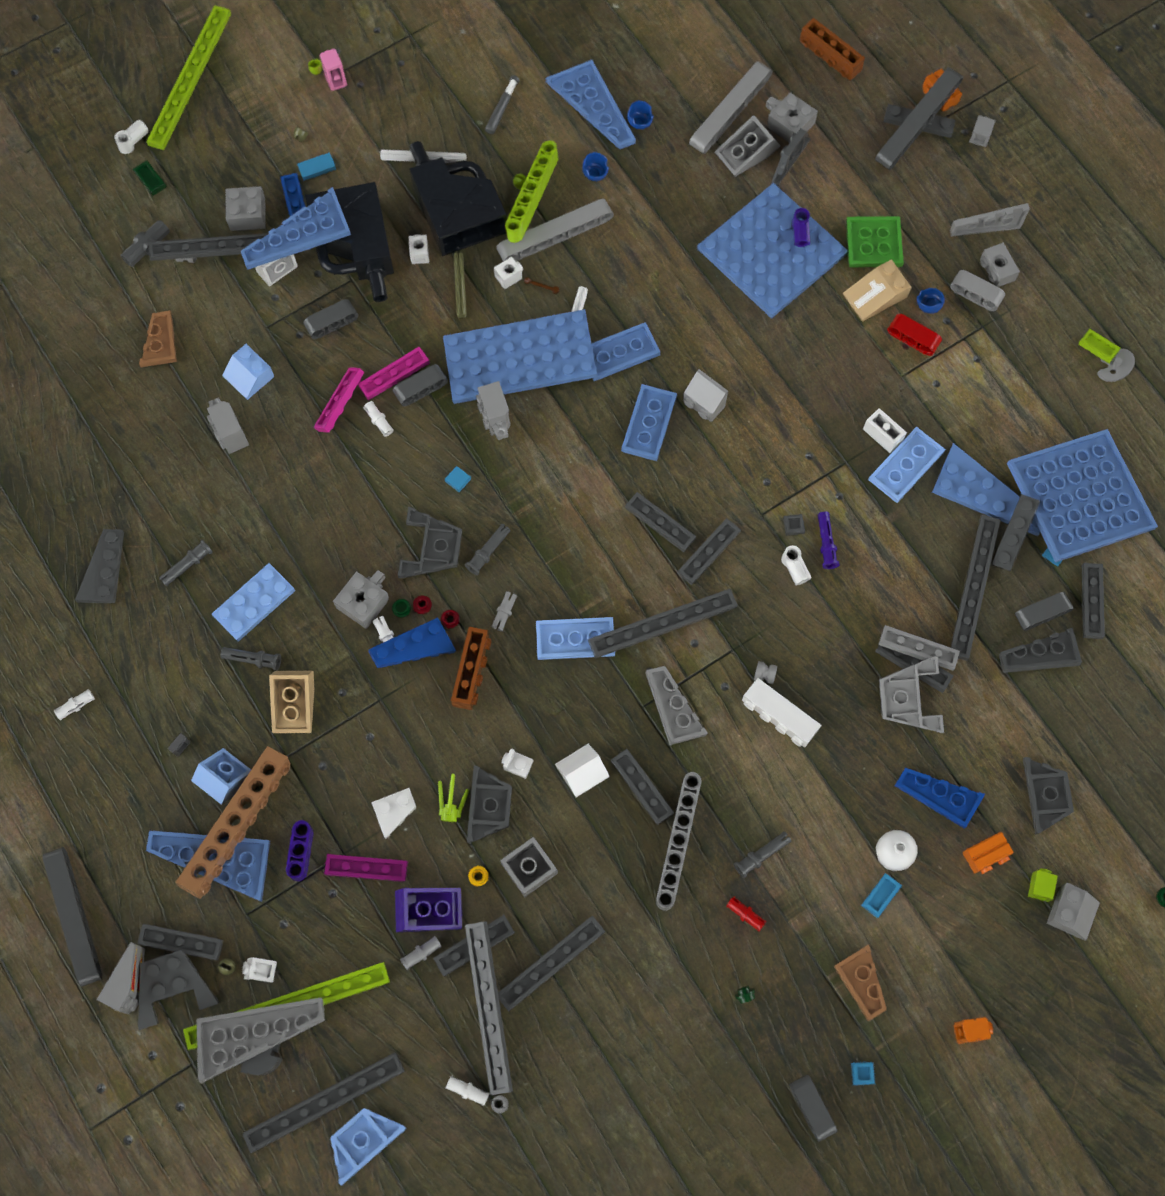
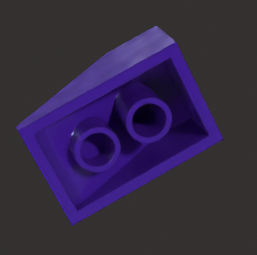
M403 888L396 890V932L462 929L461 888Z

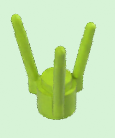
M451 774L448 804H445V807L442 781H438L439 816H441L442 821L457 822V818H461V812L469 793V789H466L457 810V806L452 805L455 774Z

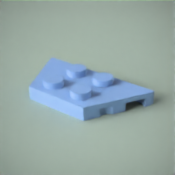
M363 1108L330 1137L332 1148L334 1149L339 1184L343 1185L407 1128Z

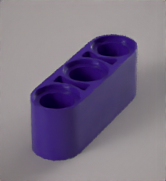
M299 820L293 825L286 864L287 875L297 882L304 880L307 876L314 834L311 825L304 820ZM301 827L308 828L305 835H299L298 832ZM303 846L304 853L297 856L295 854L296 849ZM297 866H300L301 873L297 876H293V869Z

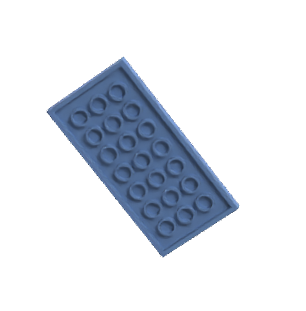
M585 309L443 336L454 404L477 400L478 387L497 381L500 383L503 394H510L597 377Z

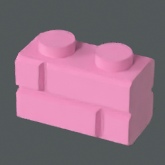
M336 49L321 53L319 55L331 91L345 87L347 85L345 74Z

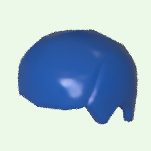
M635 101L631 104L627 113V119L633 128L643 130L651 125L654 117L651 112V105L645 101Z
M592 152L587 154L582 165L585 177L591 181H600L606 177L609 170L607 158L601 153Z
M937 288L921 290L917 296L918 307L924 313H937L945 303L943 293Z

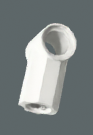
M137 120L128 129L115 134V140L121 153H131L134 150V145L149 132L142 121Z
M788 546L781 560L787 567L795 585H801L812 577L801 557V550L797 546ZM787 554H793L796 559H789Z

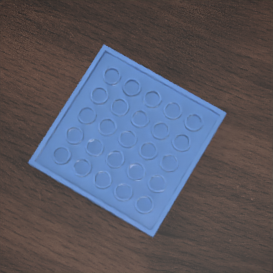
M774 183L697 246V249L771 319L848 254V250L811 216L809 218L810 245L805 247L794 245V233L791 223L794 212L801 207Z
M1108 429L1011 459L1007 462L1021 494L1040 500L1034 520L1055 563L1155 530L1158 527Z

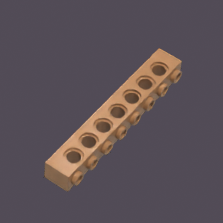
M268 746L266 747L177 879L176 883L181 889L199 899L209 892L212 881L221 874L222 866L226 860L233 856L234 848L238 843L242 842L246 835V830L255 823L258 812L266 806L268 797L278 788L279 780L288 773L291 763L287 756ZM268 770H274L271 775H265ZM263 786L261 791H254L256 787ZM246 803H252V805L249 808H243V806ZM234 820H241L238 825L232 826ZM229 836L227 842L220 843L223 837ZM218 854L214 860H209L210 855ZM200 871H206L203 877L197 878Z

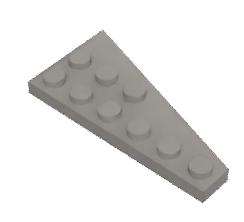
M316 998L197 1019L198 1082L201 1084L325 1021L323 999Z

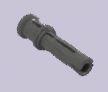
M501 524L482 549L475 551V556L470 562L465 563V567L474 575H479V570L485 563L490 561V555L511 530L507 526L505 527L504 524Z
M200 540V544L192 550L189 549L183 559L159 577L160 580L168 586L192 565L201 563L200 560L209 553L212 554L213 551L203 540Z
M223 647L221 650V659L252 663L258 668L269 667L275 671H278L281 665V654L278 653L275 655L267 654L265 651L255 653Z
M782 832V834L755 853L749 852L746 858L740 862L736 861L734 866L737 872L743 878H746L750 871L760 868L761 862L791 843L790 837L786 838L788 834Z

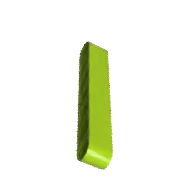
M545 141L541 145L505 223L507 238L512 243H517L523 239L558 162L557 145L554 141Z

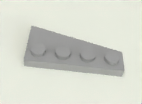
M1026 203L955 220L950 229L951 236L1020 229L1030 210L1029 204Z
M662 666L647 670L646 676L669 745L706 736L708 734L707 731L699 723L695 712H692L685 696H682L678 690V685L667 668Z

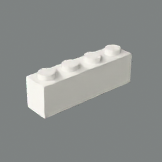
M759 678L755 680L743 696L742 701L749 710L758 712L761 719L767 723L771 722L774 724L777 731L784 735L786 733L797 746L802 745L805 748L821 727V724Z

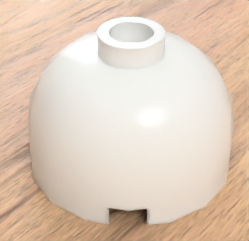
M892 830L885 833L876 845L878 860L885 868L891 871H901L909 868L917 856V844L914 838L902 830Z

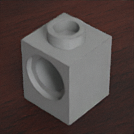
M979 115L969 142L986 147L995 120Z

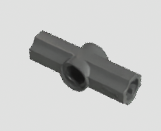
M158 220L145 233L139 232L135 236L133 244L120 255L127 265L133 267L145 255H149L148 242L161 241L170 233L169 228L161 220Z

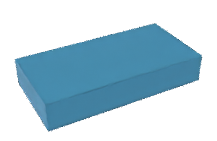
M330 152L297 164L303 181L336 170Z
M885 873L861 906L878 918L902 885Z

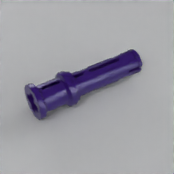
M827 511L820 512L817 516L822 540L820 549L824 560L822 566L824 569H834L839 567L840 564L836 557L837 546L833 542L830 514Z

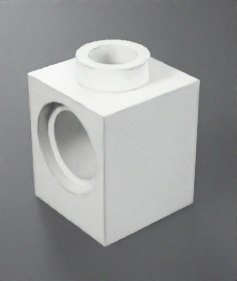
M416 234L409 236L411 264L429 263L427 235Z
M512 257L494 267L495 277L504 289L522 279L523 268Z

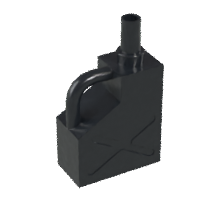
M415 141L410 144L409 149L416 163L415 167L409 168L413 190L442 256L507 234L505 228L507 221L506 212L491 179L486 178L484 171L478 164L464 160L446 165L443 157L430 160L422 142ZM467 171L472 173L475 177L454 174Z
M376 182L334 189L351 235L317 246L318 261L326 272L334 275L357 272L359 280H369L373 300L375 302H383L387 299L384 278L386 275L394 274ZM328 191L305 195L307 207L313 204L314 200L319 196L323 197L327 194ZM328 254L354 262L335 264L329 260Z

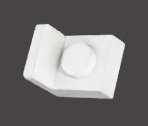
M512 748L509 753L506 752L502 759L505 771L525 779L534 761L515 752Z
M253 957L248 958L247 962H244L242 969L244 979L272 983L277 961Z

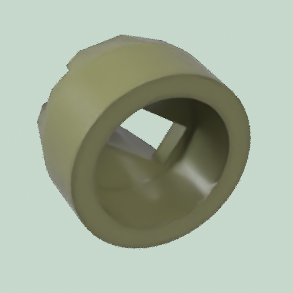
M296 127L293 135L296 140L299 138V142L307 138L309 133Z
M229 958L221 960L218 965L219 972L226 976L233 974L236 969L235 962ZM222 964L231 966L230 971L223 968Z

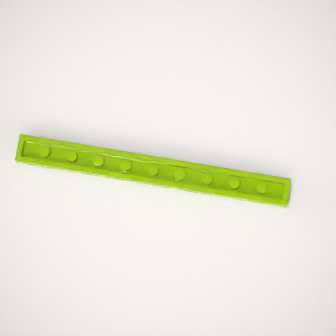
M214 5L146 141L148 146L161 150L165 149L231 16L230 9Z
M382 962L236 1012L322 998L324 1005L388 984L390 979L386 965ZM197 1025L183 1029L188 1050L197 1048Z

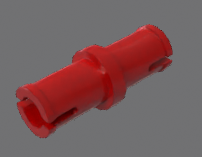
M735 896L726 905L727 908L741 917V921H746L758 932L767 922L753 912V908L745 906Z

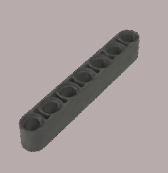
M948 67L880 150L875 161L891 170L958 88L964 77Z
M61 847L43 854V862L79 985L83 987L101 980L103 975L69 856L65 848Z

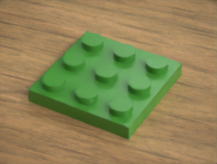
M900 216L846 218L849 267H878L891 259L897 267L903 266Z

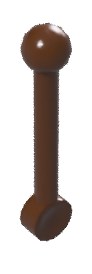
M529 277L524 278L525 284L530 283L551 290L553 294L559 293V287L557 286L550 287L530 280Z

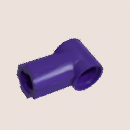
M798 208L794 212L791 223L794 233V245L798 247L810 245V213L805 208Z

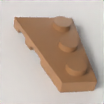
M171 311L152 313L147 331V341L144 344L143 356L139 362L141 368L177 362Z
M870 945L865 946L834 966L868 1021L887 1010L881 986L878 982L875 964L871 956Z

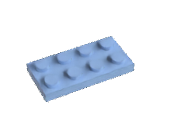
M916 427L874 471L868 480L898 503L946 449Z
M268 563L212 613V616L239 642L295 592V589Z
M613 617L536 621L538 660L594 657L588 639L614 630ZM612 652L601 657L615 656V652Z

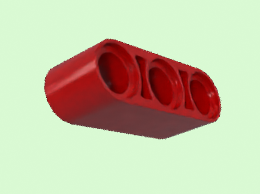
M897 314L887 328L891 336L927 356H932L942 342L939 334L903 314Z

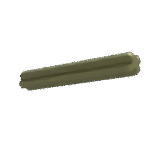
M459 252L454 253L456 311L458 318H465L467 312L463 253Z

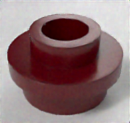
M418 596L413 601V608L418 614H427L432 608V602L427 596ZM425 602L426 605L424 607H420L419 603Z
M446 610L442 613L441 623L445 628L452 629L458 626L460 617L456 611ZM449 617L454 618L453 622H448L447 619Z

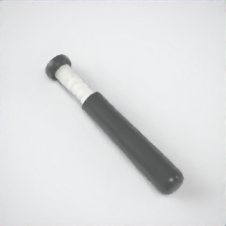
M515 75L509 78L510 83L502 94L485 127V131L488 134L495 133L511 99V94L515 86L520 82V79Z

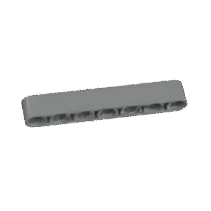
M757 61L693 134L689 145L705 154L768 82L773 70Z
M599 199L527 230L523 239L517 243H512L508 239L497 245L496 249L503 262L510 257L516 262L608 222L614 214L607 201Z
M695 772L687 773L683 779L657 893L656 904L659 909L664 911L670 910L674 905L701 786V777ZM688 779H694L697 782V785L695 787H690L687 785L686 781ZM684 798H690L693 801V804L691 806H685L682 803V800ZM685 817L688 819L689 824L682 826L678 823V819ZM680 836L684 839V844L676 845L673 839ZM671 856H677L680 860V863L678 865H672L669 862V858ZM671 875L675 878L676 882L673 885H668L665 883L664 878ZM663 895L669 896L671 903L663 905L660 902V897Z

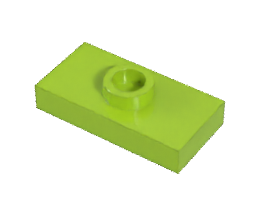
M1089 329L1079 342L1080 346L1109 364L1121 349L1092 329Z

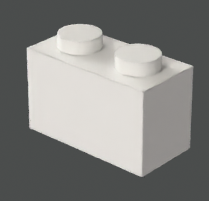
M880 408L866 420L863 428L866 433L889 453L902 443L907 433Z

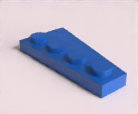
M436 618L370 648L368 652L376 667L382 668L406 661L420 660L425 657L455 653L456 649L440 620Z
M908 768L903 770L894 785L964 829L967 827L985 795L984 793L968 790L969 788L959 787Z

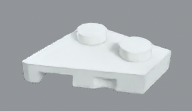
M409 788L372 802L385 839L389 838L390 834L417 808Z

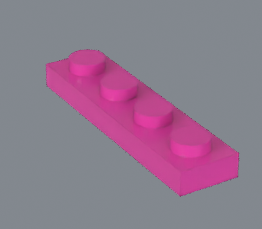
M417 347L358 383V387L369 401L430 363L429 359L422 349Z
M348 368L314 425L318 432H330L333 429L335 421L343 412L347 401L352 397L354 389L361 382L364 374L363 370L360 368Z

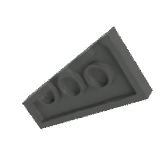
M103 529L75 601L77 603H115L124 538L123 530Z
M1073 628L1059 634H1052L1050 637L1042 640H1035L1027 645H1020L1002 651L999 654L1003 673L1080 666L1082 663Z

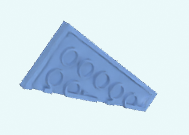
M593 60L546 78V83L617 148L623 149L635 144L636 139Z
M333 187L323 197L319 196L316 198L313 204L303 207L282 222L281 226L270 230L269 234L264 238L257 239L241 250L247 270L351 235Z
M954 443L932 491L934 494L982 514L1001 519L1000 521L1009 524L1020 499V496ZM1033 518L1028 533L1038 536L1040 530Z

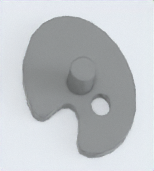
M1122 348L1110 364L1101 359V362L1106 363L1108 367L1097 372L1099 378L1107 382H1115L1125 378L1135 365L1133 353ZM1114 370L1116 373L1111 374L1110 371Z

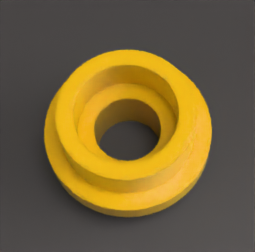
M475 866L469 871L468 878L472 885L480 887L487 883L489 874L484 867ZM481 873L482 879L476 880L475 875Z

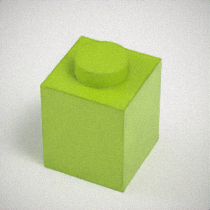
M1042 868L1033 872L1028 897L1046 902L1053 900L1058 875H1054L1052 871Z

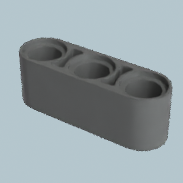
M344 299L310 315L304 320L303 324L311 338L318 339L352 323L358 318V313L351 301Z
M435 364L397 384L393 388V392L401 405L405 407L443 387L448 382V379L440 367Z
M1063 591L1018 610L1015 616L1022 629L1027 631L1065 615L1074 608Z
M807 1074L790 1083L789 1087L816 1140L820 1142L837 1133V1128L810 1076Z

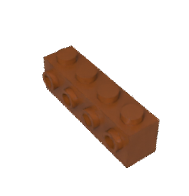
M815 18L802 28L800 42L812 50L816 56L826 61L830 67L840 72L843 77L851 81L862 71L865 57Z
M474 627L468 628L451 698L453 707L472 710L473 705L477 704L479 694L476 691L478 686L481 687L483 675L480 674L482 668L486 667L487 657L485 653L486 649L490 650L492 641L489 638L488 630Z

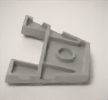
M932 656L879 679L883 719L944 733L942 714L922 716L918 678L919 675L939 674L938 656Z

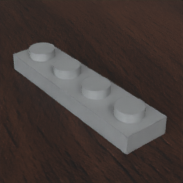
M886 625L883 628L878 644L920 660L938 656V666L952 671L956 667L960 652L959 650Z

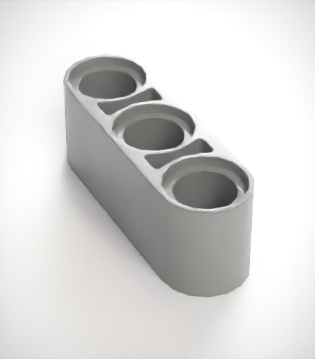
M960 270L950 285V288L955 293L990 311H996L1005 297V292L1001 288L965 270Z

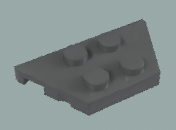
M800 128L797 134L794 133L790 138V144L782 149L781 159L771 184L774 183L776 186H779L809 143L811 138H809L807 131Z
M1024 757L1023 764L1035 834H1039L1074 812L1068 774L1063 770L1054 769L1045 763L1041 764L1031 760L1029 757Z
M474 766L467 843H472L508 828L510 821L512 786L504 781L502 782L478 766Z

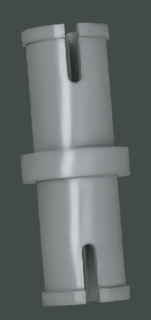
M505 592L503 601L496 610L498 613L491 626L493 629H496L498 623H500L497 630L503 631L508 616L512 614L511 609L517 598L515 594H512L509 601L511 592Z
M434 936L423 945H417L414 951L400 960L406 970H409V968L421 960L425 961L427 956L442 946Z
M499 1095L492 1100L491 1106L495 1112L503 1113L507 1110L509 1103L506 1097ZM500 1100L503 1102L502 1108L497 1107V1102Z

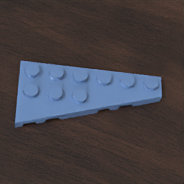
M149 831L146 851L185 868L207 835ZM223 837L220 843L227 842L229 837ZM244 838L241 843L236 845L233 856L226 860L222 866L221 874L217 878L215 877L213 881L262 902L270 841ZM218 854L210 855L209 860H214ZM200 871L198 874L204 876L206 871Z

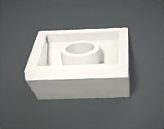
M589 744L555 764L576 798L609 778L601 758Z

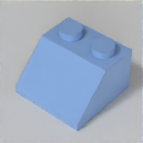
M245 344L232 355L223 373V377L248 400L274 377L271 367Z
M223 748L198 764L191 781L220 804H223L235 795L251 769Z

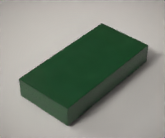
M147 160L132 169L152 196L167 188L165 182Z

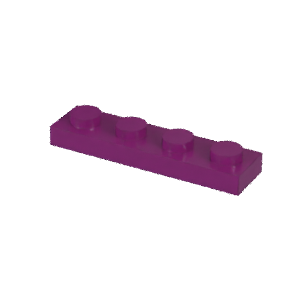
M327 854L324 874L327 876L406 882L408 861Z

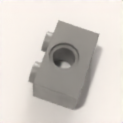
M1004 243L983 251L980 258L981 265L986 269L989 280L995 286L1000 287L1016 280L1020 271Z

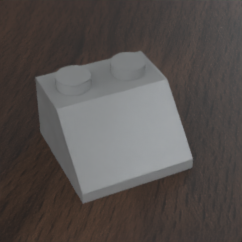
M699 369L686 388L683 401L687 407L695 409L703 419H708L712 422L725 408L728 390Z
M1065 883L1059 888L1047 924L1086 941L1100 902L1087 891Z

